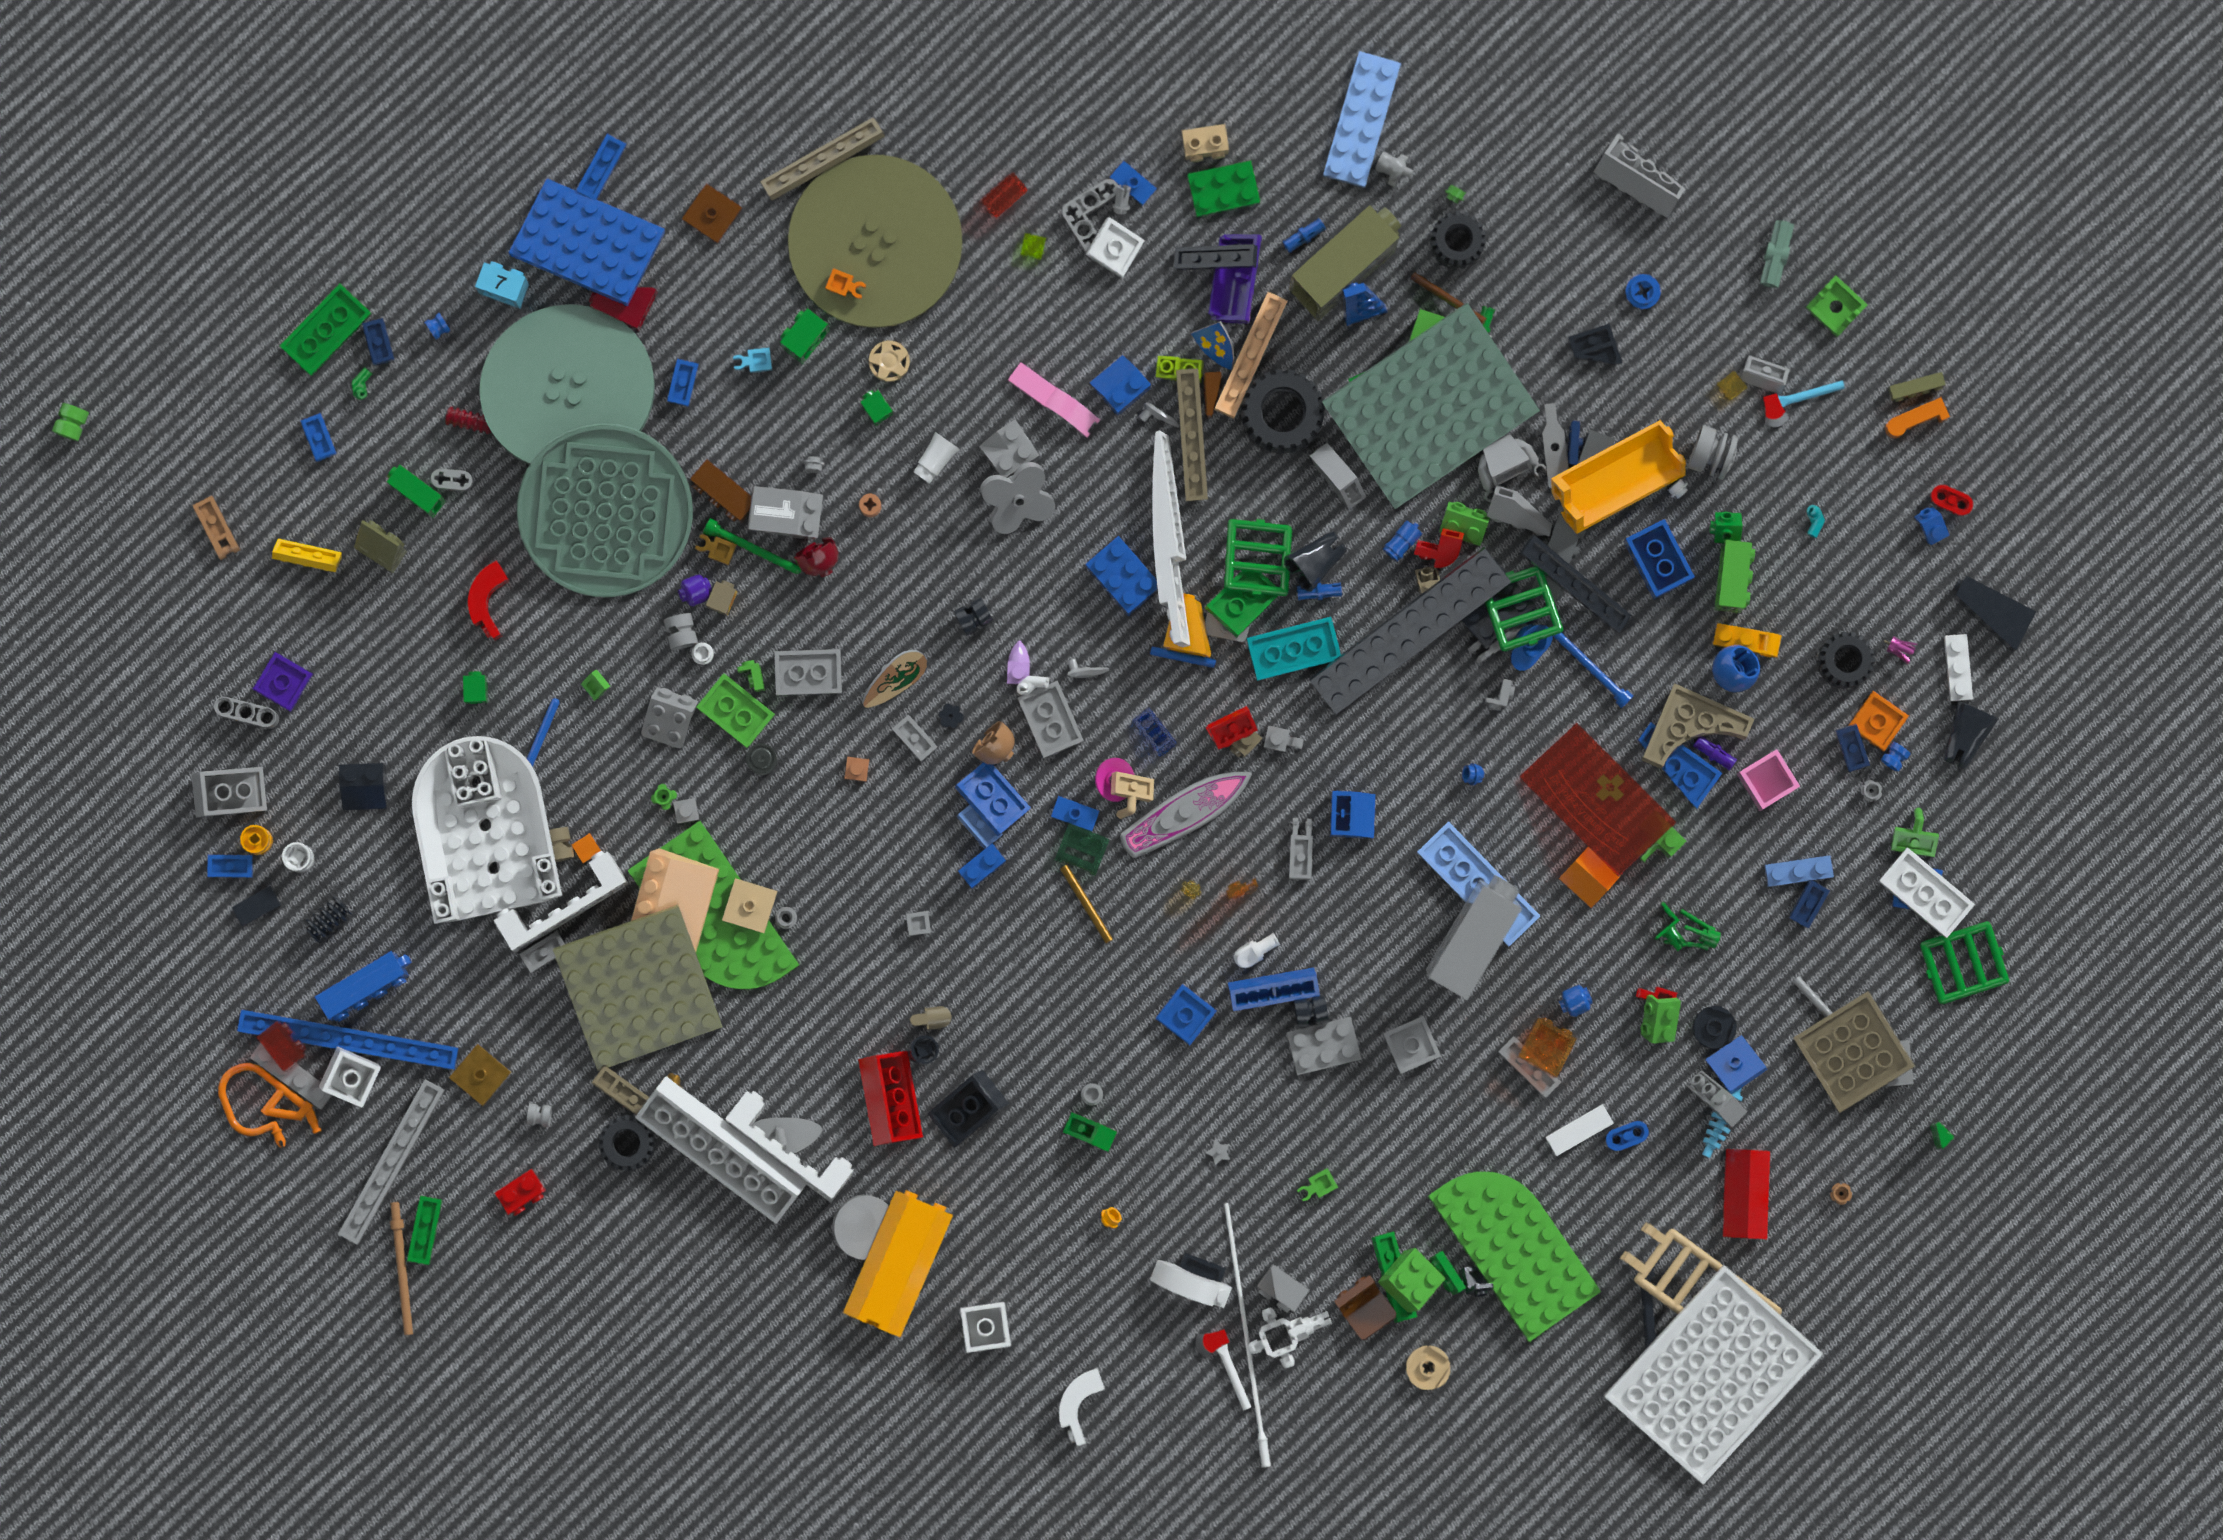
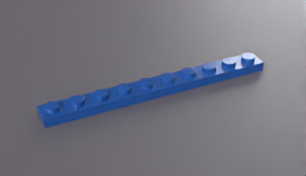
M241 1010L237 1029L238 1032L334 1049L338 1046L351 1052L455 1070L459 1050L457 1047Z

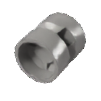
M691 613L679 614L664 619L666 632L670 633L668 640L671 650L683 649L698 644L696 632L691 629L694 626Z

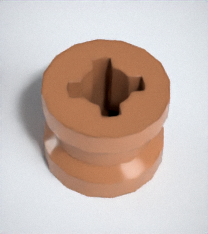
M866 494L860 499L859 507L862 514L866 517H875L880 513L881 501L876 495Z

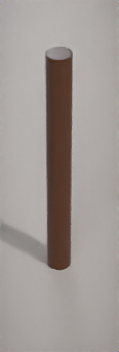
M1414 272L1410 278L1412 281L1455 309L1464 305V303L1418 273ZM1473 310L1483 325L1487 318Z

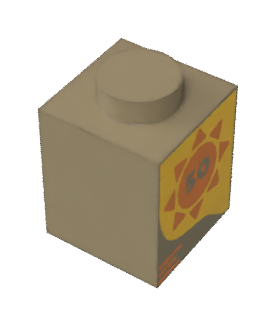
M722 580L721 583L716 581L706 607L727 616L737 595V590L733 589L735 585L725 580Z

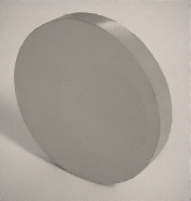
M857 1195L846 1200L836 1211L832 1223L833 1237L838 1247L851 1257L865 1260L889 1205L871 1195Z

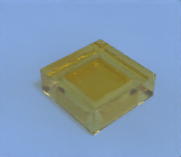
M1735 371L1716 384L1729 402L1748 388Z

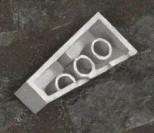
M1617 134L1595 168L1594 173L1601 179L1615 185L1620 191L1633 196L1638 202L1654 209L1656 213L1668 218L1685 188L1665 172H1658L1655 164L1650 159L1644 160L1637 154L1639 150L1633 145L1628 147L1622 142L1624 138Z

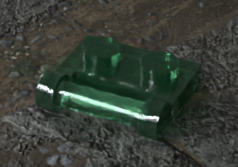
M1069 823L1055 861L1060 863L1064 861L1090 872L1089 874L1096 876L1110 839ZM1070 847L1095 857L1094 863L1065 853L1066 848Z

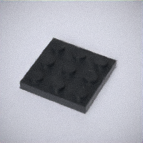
M1496 561V563H1497V564L1499 565V567L1503 570V572H1504V573H1507V572L1500 566V564ZM1514 582L1508 584L1492 596L1495 602L1522 593L1523 590ZM1529 599L1499 609L1497 613L1501 622L1534 611L1536 605ZM1485 602L1461 620L1485 649L1497 641ZM1513 627L1505 629L1504 633L1506 634Z

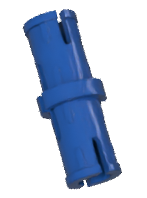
M1318 218L1305 228H1299L1297 233L1282 241L1283 245L1291 253L1304 243H1310V239L1325 231L1326 227L1321 219Z
M1341 582L1333 584L1319 583L1312 592L1297 586L1298 600L1317 598L1322 600V598L1342 597Z

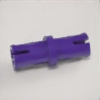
M1700 736L1693 745L1694 748L1707 755L1709 760L1716 761L1729 771L1737 760L1722 750L1720 745L1716 746L1703 736Z

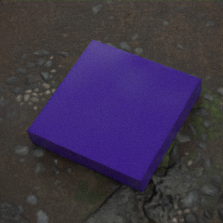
M274 652L253 690L291 712L314 674Z

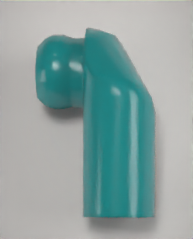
M1810 505L1806 510L1811 522L1807 534L1817 538L1825 523V518L1818 506Z

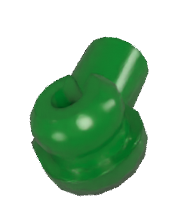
M365 367L351 382L353 396L358 400H363L367 397L365 382L372 376V373Z

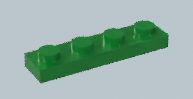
M1394 1231L1371 1237L1382 1276L1400 1256ZM1386 1291L1389 1304L1397 1314L1394 1323L1417 1317L1416 1311L1408 1313Z

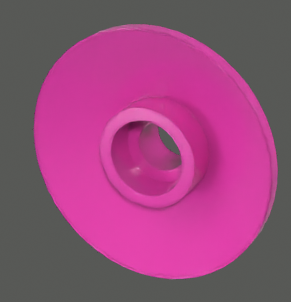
M1109 758L1102 762L1095 775V784L1098 792L1103 798L1112 802L1126 799V797L1111 794L1110 777L1112 773L1117 771L1134 775L1131 766L1120 758Z

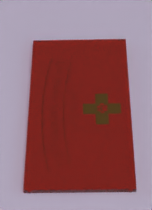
M1578 723L1574 724L1519 776L1618 877L1676 824V821Z

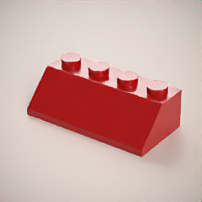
M907 1051L858 1059L873 1145L878 1146L922 1138L923 1133Z

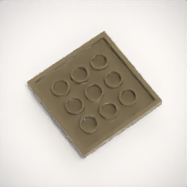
M1869 991L1793 1037L1839 1113L1916 1067Z

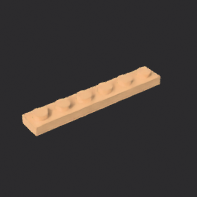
M1270 292L1267 293L1214 410L1233 419L1235 418L1286 306L1287 300Z

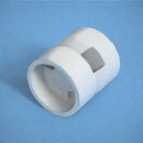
M295 842L284 848L282 861L288 869L302 873L308 871L313 866L314 854L308 846Z

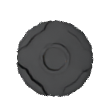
M1709 1006L1697 1013L1693 1021L1692 1030L1695 1039L1700 1045L1707 1049L1717 1050L1733 1041L1736 1035L1737 1024L1729 1010L1721 1006Z

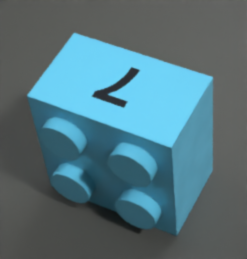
M491 261L490 264L484 262L475 288L483 296L520 309L529 283L526 277L523 276L524 273L515 269H511L509 272L503 269L501 264Z

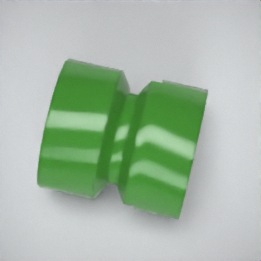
M62 403L58 413L61 418L55 421L52 432L65 438L79 441L82 433L80 426L85 424L89 412L73 405Z

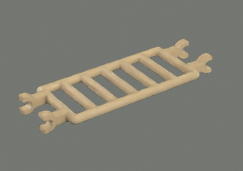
M1645 1222L1641 1230L1659 1242L1657 1248L1645 1264L1626 1251L1620 1259L1639 1272L1634 1279L1636 1284L1679 1314L1684 1308L1680 1304L1708 1265L1715 1271H1718L1723 1265L1675 1229H1670L1664 1235L1651 1224ZM1674 1239L1684 1248L1658 1284L1654 1286L1645 1278ZM1692 1253L1701 1261L1674 1299L1663 1293V1290L1689 1254ZM1742 1280L1750 1289H1752L1769 1306H1771L1778 1314L1781 1315L1782 1309L1779 1306H1777L1775 1303H1773L1759 1291H1757L1744 1280Z

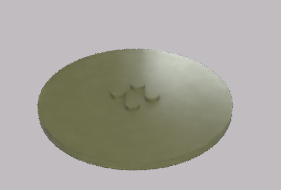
M865 155L850 158L832 166L810 183L801 195L792 214L788 234V248L792 268L800 286L820 309L847 324L867 328H884L903 324L917 318L932 308L942 298L953 282L959 267L962 253V231L959 216L952 199L931 174L904 159L886 155ZM833 268L854 276L853 283L863 282L866 284V289L862 287L856 289V293L862 295V299L854 298L850 292L847 293L846 297H843L825 289Z

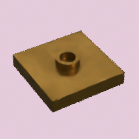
M477 1044L449 1078L479 1104L484 1106L512 1072Z

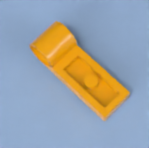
M1717 623L1713 645L1724 648L1731 645H1741L1749 648L1753 653L1777 658L1782 636L1775 633Z

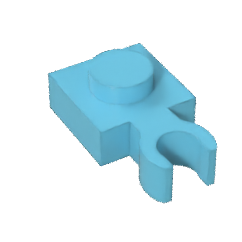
M770 348L748 350V357H743L742 355H735L733 357L734 360H742L741 366H734L735 370H743L749 366L750 373L772 370Z

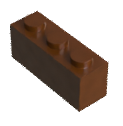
M706 459L690 478L693 483L691 487L700 495L703 492L710 497L708 501L717 509L720 506L727 511L725 515L734 523L736 520L742 523L750 513L752 496Z

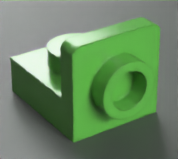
M754 660L742 662V666L737 667L739 673L751 671L752 674L748 675L750 688L754 687L756 692L765 691L760 664L754 663Z

